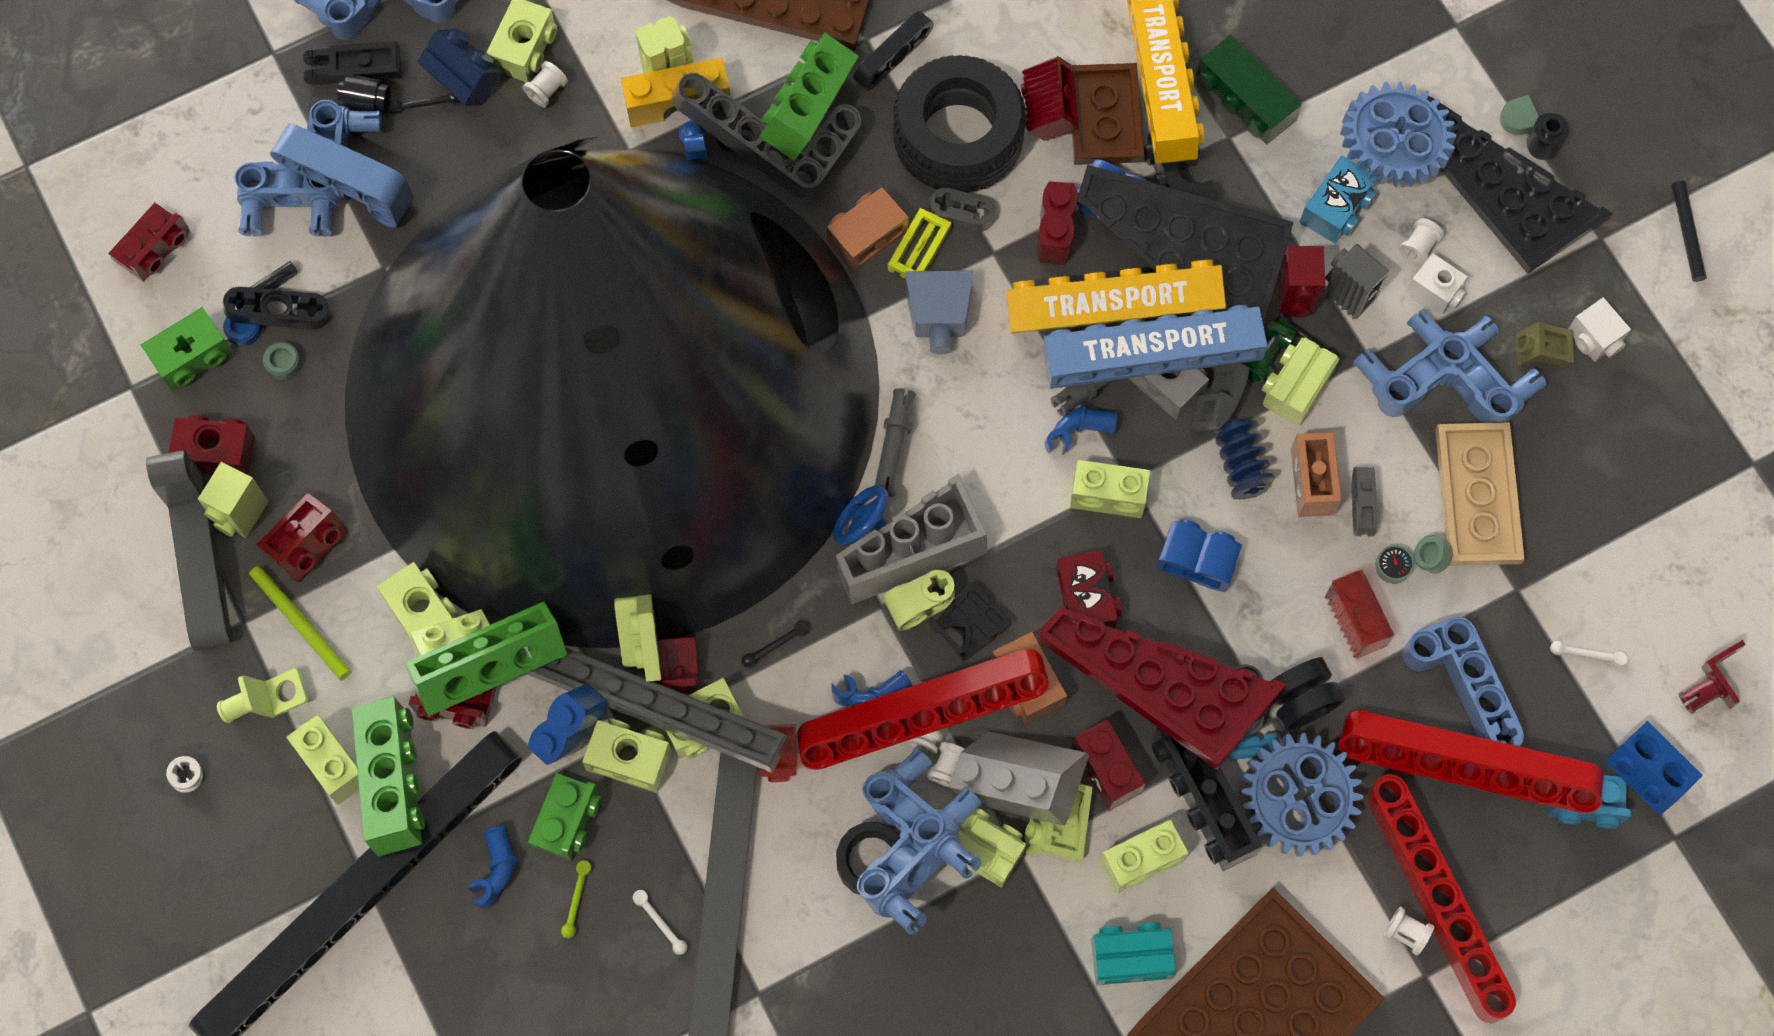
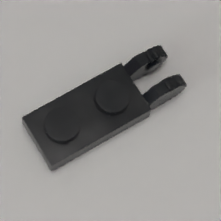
M396 41L329 46V48L311 49L303 53V62L311 66H325L329 64V67L305 70L304 81L308 84L325 85L329 82L339 83L341 80L345 81L347 75L379 80L401 78L400 46Z

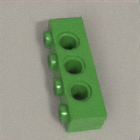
M826 33L822 35L817 43L811 40L799 57L804 60V63L798 61L787 79L792 81L791 85L785 82L774 100L779 102L778 106L772 103L761 121L766 126L759 137L794 161L810 141L859 56Z
M541 602L404 663L415 691L429 717L567 655L557 622L545 602Z
M394 696L352 708L364 842L378 856L421 845L420 829H424L425 821L417 802V796L421 795V785L417 775L414 773L413 763L417 762L418 756L410 736V730L414 729L411 711L408 708H404Z

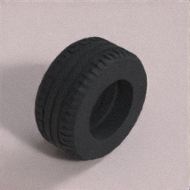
M949 55L947 57H940V59H934L932 62H927L924 66L914 70L911 76L906 78V82H903L901 89L897 93L893 111L895 149L906 170L911 172L913 177H917L918 181L924 182V185L931 186L935 190L951 188L967 193L978 191V189H985L986 186L990 187L994 182L1000 181L1001 178L1007 175V172L1015 165L1022 150L1026 125L1024 99L1013 79L1005 71H1001L1000 67L987 62V60L968 55ZM963 105L981 112L989 120L992 128L986 135L976 141L956 144L937 137L928 128L926 122L935 112L944 107Z

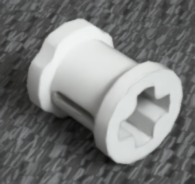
M545 61L541 65L542 70L531 82H526L522 86L527 96L534 103L544 108L549 104V97L559 87H564L568 83L564 73L549 61Z
M1419 218L1414 223V232L1408 241H1403L1400 244L1399 251L1405 259L1413 264L1423 265L1429 258L1428 253L1435 242H1440L1444 237V232L1435 222Z
M941 742L939 746L941 754L934 771L929 772L927 778L941 787L950 789L949 784L960 753L965 748L952 743Z
M1399 907L1391 918L1383 936L1388 939L1393 937L1411 947L1412 953L1418 956L1427 944L1434 926L1430 923L1427 925L1422 924L1405 914L1406 909Z

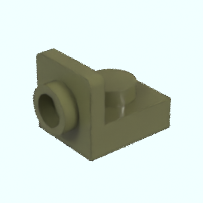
M1537 322L1516 334L1517 365L1525 367L1535 361H1540L1566 368L1574 364L1572 330Z

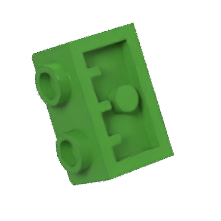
M556 773L528 840L529 846L572 861L574 853H580L585 845L588 831L584 829L589 816L594 818L601 805L602 796L598 795L600 791L597 785L590 781L586 784Z

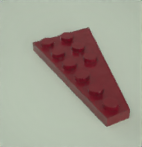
M1062 607L1037 632L1038 641L1216 770L1221 767L1283 694L1287 683L1275 679L1273 682L1255 677L1253 676L1254 672L1242 668L1238 671L1217 664L1216 659L1162 641L1158 644L1140 638L1139 633L1126 630V633L1105 626L1103 621Z

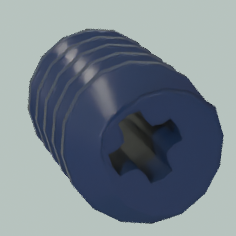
M1233 420L1226 422L1222 428L1213 430L1215 434H1218L1215 441L1221 447L1219 452L1220 458L1225 460L1223 469L1226 473L1230 474L1227 477V483L1230 487H1234L1231 490L1233 499L1241 500L1257 497L1268 490L1266 484L1275 478L1272 473H1262V470L1270 466V461L1258 460V457L1265 454L1267 450L1264 446L1254 447V444L1263 438L1260 433H1250L1251 430L1258 427L1259 423L1257 420Z

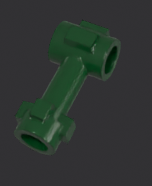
M1273 318L1271 319L1264 331L1268 341L1263 360L1246 363V366L1250 368L1248 374L1250 380L1256 383H1263L1266 378L1268 379L1274 371L1269 365L1280 347L1286 350L1298 333L1292 329V325L1281 319L1279 322Z

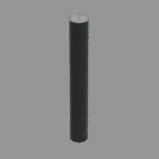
M1676 181L1671 186L1692 281L1699 282L1705 280L1707 276L1685 181Z

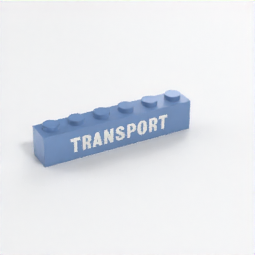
M1236 305L1227 311L1215 313L1212 310H1200L1193 313L1192 316L1178 317L1172 314L1164 315L1156 321L1149 322L1134 319L1125 321L1120 326L1113 327L1097 324L1087 327L1084 331L1071 332L1068 329H1060L1044 336L1043 343L1049 389L1263 360L1267 349L1260 307L1249 308L1247 305Z

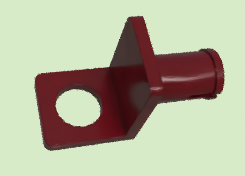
M1743 640L1706 661L1701 667L1706 674V679L1679 693L1682 704L1694 697H1698L1685 707L1689 713L1694 714L1698 709L1717 698L1723 699L1729 709L1735 707L1740 702L1716 665L1742 650L1746 645Z

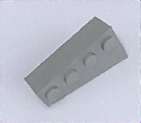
M958 473L948 480L947 485L936 492L931 491L921 498L920 503L905 513L901 511L892 517L891 522L880 530H873L837 554L838 575L852 605L889 591L898 585L911 582L930 571L944 570L986 554L987 534Z

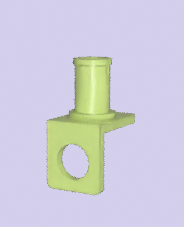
M293 668L267 681L243 675L238 678L241 692L217 703V711L225 723H231L233 720L248 713L274 718L308 702V695L299 669ZM291 681L295 685V695L290 701L283 702L279 697V688L284 682Z

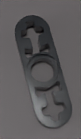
M921 11L915 12L858 66L853 79L867 91L873 89L928 37L934 27V22Z
M239 286L229 289L223 297L224 314L230 321L235 323L314 330L323 327L329 317L327 300L316 293ZM237 300H244L245 305L242 310L235 309ZM256 300L260 301V313L255 312ZM279 301L285 304L287 309L280 315H272L266 310V306L270 302ZM293 304H297V316H292ZM310 306L317 307L314 317L308 316Z

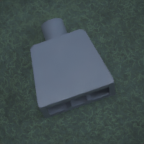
M905 271V292L914 335L916 337H929L931 353H949L951 351V337H962L965 335L972 293L973 271Z

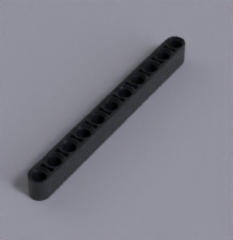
M493 731L485 736L417 801L425 821L424 829H420L421 845L383 856H378L371 848L366 850L193 1017L188 1025L189 1028L197 1036H241L520 765L523 756L497 731Z

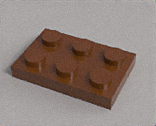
M1137 63L1073 65L1079 126L1078 130L1072 131L1074 165L1092 164L1095 159L1108 163L1143 162L1144 145Z

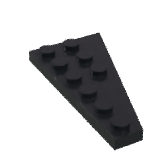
M1428 96V98H1427V100H1428L1429 102H1432L1433 100H1435L1434 98H1432V97H1430V96ZM1439 103L1438 111L1449 110L1445 121H1454L1455 124L1451 132L1456 134L1453 143L1455 148L1446 167L1440 170L1527 274L1610 219L1613 213L1604 207L1599 209L1584 199L1585 195L1576 189L1573 191L1567 189L1555 181L1554 175L1510 147L1505 149L1491 140L1492 136L1482 129L1480 131L1475 130L1462 121V116Z

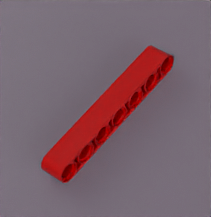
M1019 650L803 723L797 731L801 763L808 769H824L1038 698L1049 687L1043 658L1036 650Z
M1365 711L1350 712L1344 719L1339 740V750L1341 753L1346 752V758L1579 813H1591L1598 810L1601 806L1604 773L1595 764Z
M1384 775L1375 782L1368 792L1367 800L1369 807L1428 922L1434 926L1433 932L1475 1014L1486 1023H1497L1513 1013L1516 1007L1515 994L1406 783L1396 775ZM1379 788L1391 789L1395 793L1396 802L1389 803L1384 801L1380 797ZM1404 821L1410 824L1413 829V836L1405 837L1401 835L1397 830V822ZM1417 855L1426 857L1430 861L1431 870L1425 872L1418 869L1415 865L1414 857ZM1437 889L1445 892L1449 900L1448 906L1444 907L1436 904L1432 897V891ZM1452 924L1463 927L1466 932V940L1464 942L1457 941L1452 937L1450 933V926ZM1470 959H1476L1482 963L1484 967L1483 977H1477L1470 972L1468 967ZM1488 994L1499 997L1503 1005L1501 1013L1493 1012L1487 1006L1486 999Z

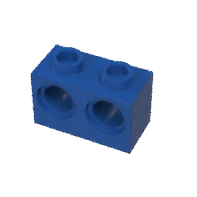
M1648 721L1605 760L1618 776L1659 816L1676 803L1703 776Z

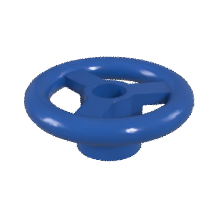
M875 485L866 488L847 504L834 526L833 537L837 544L842 546L851 545L873 530L878 531L888 524V520L883 514L888 504L889 495L883 486ZM875 496H878V497L875 498L873 501H871L869 504L863 505V504H864L866 501H868L869 499H871V498H873V497H875ZM851 518V524L844 535L846 525Z

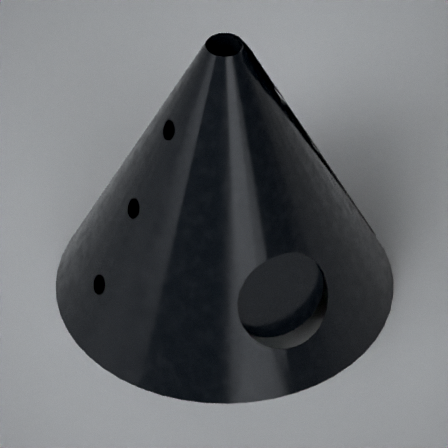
M592 137L579 139L543 151L461 197L441 212L407 244L389 267L375 290L358 327L349 359L346 381L345 427L350 459L356 479L373 519L391 547L407 565L414 562L421 572L426 568L429 570L439 586L435 589L439 595L444 598L447 597L451 603L468 614L482 609L489 624L496 623L541 602H545L557 622L565 646L619 648L620 642L614 605L616 598L651 594L658 642V637L690 635L739 615L773 594L797 574L831 536L837 519L847 504L854 498L861 484L871 455L878 422L880 388L877 354L871 327L859 294L843 265L832 250L800 215L777 197L751 181L718 166L698 160L689 161L684 156L655 151L622 149L576 150L597 138ZM571 155H576L586 164L590 175L588 190L585 196L570 208L557 211L543 209L531 202L524 191L523 180L526 170L530 167ZM750 213L761 214L786 230L810 254L825 276L837 306L839 324L836 341L828 351L819 353L813 352L808 348L805 329L787 281L769 246L751 219ZM604 324L616 327L620 338L613 349L597 353L590 351L584 345L585 334L590 329ZM640 440L655 442L658 446V453L652 462L642 466H633L624 459V453L632 443ZM674 546H688L693 550L694 556L692 561L681 569H667L661 563L663 554Z

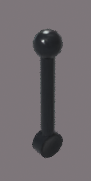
M449 92L445 96L404 103L393 101L388 104L390 113L398 114L404 109L445 102L457 104L459 100Z
M1283 313L1277 316L1276 321L1279 322L1281 319L1292 325V329L1298 332L1297 335L1299 337H1305L1318 344L1320 348L1337 355L1338 358L1340 357L1335 349L1327 348L1292 323L1287 314Z
M798 621L790 632L753 654H745L741 659L742 665L747 668L753 667L756 660L797 635L800 637L806 636L809 632L808 623Z

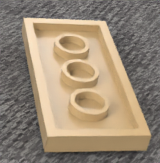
M1510 422L1438 424L1435 428L1445 536L1453 549V557L1449 566L1522 564L1525 558Z

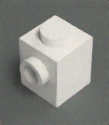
M1432 253L1412 279L1406 294L1442 316L1449 306L1455 309L1465 296L1466 291L1462 287L1468 276Z
M1604 297L1577 315L1568 328L1573 331V337L1578 349L1583 354L1589 355L1594 362L1604 355L1611 358L1619 353L1626 346L1624 339L1631 331L1630 327Z

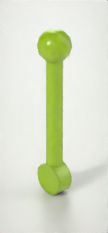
M586 860L579 861L576 865L578 879L567 923L561 928L562 936L567 939L572 938L576 933L574 922L585 878L592 871L590 863Z

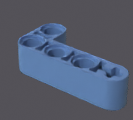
M289 123L270 152V156L283 167L364 203L368 212L375 220L391 228L398 226L414 199L407 179L398 171L295 124Z
M1454 617L1415 632L1402 651L1403 662L1406 666L1420 672L1444 664L1477 737L1499 742L1496 738L1499 735L1501 738L1507 737L1509 739V742L1506 744L1520 747L1524 738L1523 729L1474 625L1466 618ZM1453 631L1460 634L1464 644L1453 643L1448 637V632ZM1421 644L1427 647L1430 657L1418 655L1414 650V645ZM1463 665L1475 667L1479 673V678L1469 677L1464 672ZM1485 698L1490 700L1494 705L1495 711L1487 712L1482 709L1479 699Z

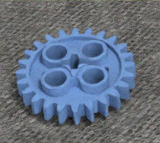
M1384 82L1381 91L1372 85L1368 94L1361 91L1357 100H1352L1348 110L1345 112L1342 120L1344 124L1340 131V135L1345 136L1342 147L1350 148L1347 155L1348 159H1359L1356 170L1364 167L1369 169L1367 173L1368 179L1378 174L1380 175V184L1383 185L1387 178H1390L1396 188L1401 180H1405L1409 187L1413 186L1416 178L1422 184H1425L1429 175L1435 178L1440 169L1446 167L1455 148L1453 143L1456 134L1451 132L1455 123L1454 121H1445L1449 110L1438 111L1437 107L1440 100L1436 99L1429 102L1427 100L1429 91L1426 90L1421 95L1416 94V85L1414 84L1410 87L1409 91L1404 90L1402 82H1398L1396 89L1393 90L1387 82Z
M1306 733L1299 734L1296 743H1294L1290 734L1283 736V747L1276 739L1269 741L1271 753L1264 748L1256 751L1261 762L1252 759L1247 762V765L1254 772L1253 774L1241 775V779L1250 785L1249 788L1239 790L1240 795L1249 797V802L1241 807L1243 810L1252 811L1253 815L1248 820L1250 824L1258 823L1260 826L1256 831L1257 837L1267 833L1269 835L1267 847L1269 848L1277 844L1278 841L1281 842V854H1287L1291 847L1294 846L1296 857L1304 855L1306 846L1312 856L1319 854V843L1327 851L1333 849L1331 837L1339 842L1344 841L1346 837L1341 828L1354 829V823L1348 818L1349 816L1361 815L1362 812L1352 806L1353 802L1363 799V795L1353 792V787L1358 786L1362 781L1360 779H1350L1349 776L1357 767L1355 765L1344 767L1342 762L1345 760L1347 753L1333 755L1334 742L1322 748L1321 736L1319 735L1315 736L1310 744H1308ZM1304 759L1310 760L1316 767V775L1313 779H1307L1301 773L1300 765ZM1285 764L1290 767L1292 778L1284 771L1283 766ZM1271 776L1279 778L1283 783V793L1279 797L1272 795L1268 791L1267 782ZM1305 788L1308 795L1304 797V801H1296L1294 794L1298 792V789ZM1322 793H1327L1333 798L1334 808L1330 813L1322 811L1319 807L1318 800ZM1289 810H1294L1301 816L1302 823L1297 831L1290 829L1286 824L1285 818ZM1309 810L1317 817V825L1312 823Z

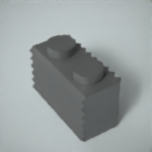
M1355 244L1349 251L1344 248L1335 256L1330 264L1333 268L1325 277V280L1329 282L1325 296H1330L1331 301H1336V306L1341 305V310H1346L1347 315H1352V319H1358L1378 298L1380 290L1390 272L1359 244Z

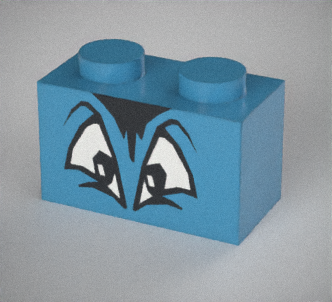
M1342 155L1305 206L1300 219L1301 224L1334 244L1342 233L1346 236L1351 233L1359 219L1355 216L1360 207L1366 210L1377 193L1373 190L1377 176L1374 175L1368 179V171L1366 169L1356 170L1357 164Z

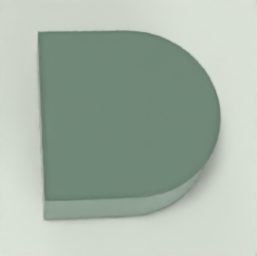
M1529 94L1512 99L1504 105L1500 114V123L1508 133L1514 135L1529 133L1539 117Z

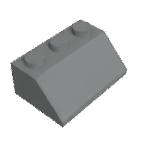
M987 731L960 753L949 788L957 795L962 792L964 787L968 788L970 792L972 791L982 802L981 806L1065 826L1089 755L1081 751Z

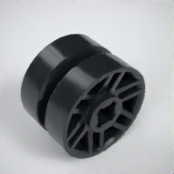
M1323 657L1303 662L1274 678L1275 680L1287 683L1283 694L1272 705H1283L1276 712V715L1285 731L1305 726L1327 715L1345 702L1346 698L1337 682L1326 683L1332 677V673Z

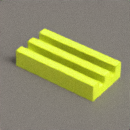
M920 208L889 261L888 271L893 273L896 271L903 278H905V271H915L912 268L936 226H938L940 229L916 270L927 271L951 229V222ZM923 221H928L929 224L905 265L901 264L903 256Z

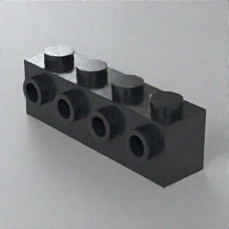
M1157 728L1153 737L1154 743L1151 744L1152 750L1160 764L1166 763L1172 776L1169 777V782L1177 797H1184L1189 807L1186 813L1192 827L1196 831L1201 829L1207 841L1204 844V848L1210 861L1214 865L1219 864L1224 872L1255 857L1261 850L1262 845L1221 768L1218 770L1214 769L1168 734Z

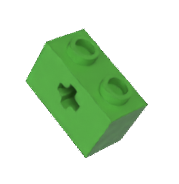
M203 307L140 344L170 390L189 384L197 374L208 367L212 368L220 365L226 359V356L233 353ZM192 349L190 353H185L187 350Z

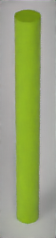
M255 566L249 572L251 578L340 681L346 679L352 672L350 668L262 566Z

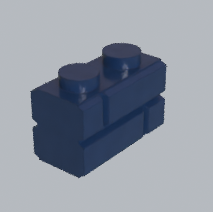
M459 29L435 31L427 44L428 47L424 49L418 59L419 64L465 106L482 105L491 93V88L495 86L501 76V71L493 65L494 59L488 53L476 50L469 44V36Z

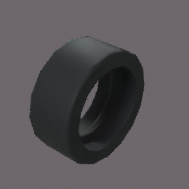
M863 822L850 828L841 838L836 850L837 872L843 884L853 893L860 895L857 890L859 877L853 873L850 866L849 856L852 848L859 841L866 838L883 840L892 847L900 839V835L891 826L880 822Z

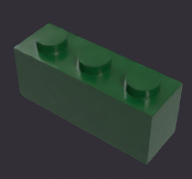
M1231 34L1200 58L1196 75L1201 85L1208 91L1212 90L1221 99L1225 109L1231 114H1236L1245 123L1249 133L1256 138H1260L1266 145L1297 121L1302 104Z

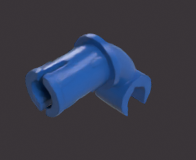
M693 121L686 122L679 130V137L685 145L687 159L690 161L707 158V146L705 143L707 131Z
M1081 404L1080 408L1065 415L1056 424L1054 430L1048 434L1045 440L1047 452L1051 451L1052 440L1060 438V441L1063 443V455L1070 447V435L1075 430L1080 433L1084 429L1114 434L1117 412L1088 409L1085 404Z
M899 670L876 688L873 686L869 687L868 691L858 690L855 680L848 675H843L844 684L849 688V691L841 692L831 683L832 698L834 702L841 706H854L913 686L908 676L902 670Z
M504 825L489 828L483 833L492 863L489 865L492 874L487 880L476 879L468 886V889L473 893L485 889V894L481 899L472 901L474 905L480 908H490L495 904L498 894L505 888L513 874L515 865L519 863L518 856L513 854L507 833L508 830Z

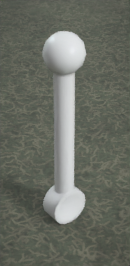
M1554 641L1550 646L1551 652L1555 655L1567 653L1612 661L1616 667H1622L1628 661L1627 654L1622 651L1609 654L1565 646L1561 641Z
M637 890L633 894L634 903L646 910L673 944L674 953L677 955L685 954L688 948L686 942L679 940L651 906L648 902L647 893L644 890Z

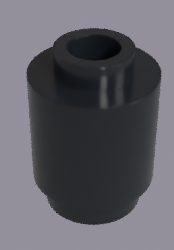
M347 75L345 81L341 80L339 82L337 100L342 101V106H346L354 111L381 110V112H387L391 99L390 85L383 84V81L379 79Z
M1545 113L1537 118L1526 140L1528 151L1534 158L1547 160L1559 153L1569 134V126L1566 120L1555 113Z

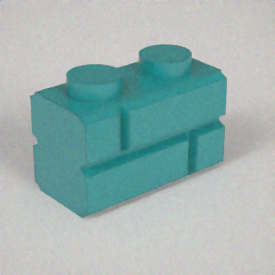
M1160 923L1137 925L1138 931L1123 932L1122 926L1099 928L1100 934H1094L1091 939L1096 986L1173 979L1176 975L1170 928L1161 929Z

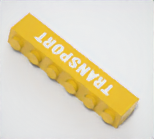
M1127 0L1155 163L1198 159V146L1204 144L1203 124L1196 123L1195 118L1199 117L1198 97L1191 96L1190 90L1194 89V77L1192 69H1186L1185 63L1189 62L1187 42H1181L1180 37L1184 36L1182 16H1176L1175 11L1179 10V0Z
M1201 260L1191 262V269L1177 270V264L1155 266L1156 273L1142 274L1141 268L1120 270V277L1106 278L1105 272L1084 274L1085 281L1070 282V276L1049 278V285L1035 286L1034 280L1014 282V289L1006 290L1010 332L1015 334L1156 318L1171 314H1191L1200 310H1225L1221 265L1213 266V260Z

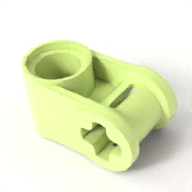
M933 570L911 582L894 587L883 596V600L898 629L904 631L944 611L955 599V584L949 573L943 570ZM938 585L941 590H944L945 594L939 596L937 592L932 591V588Z

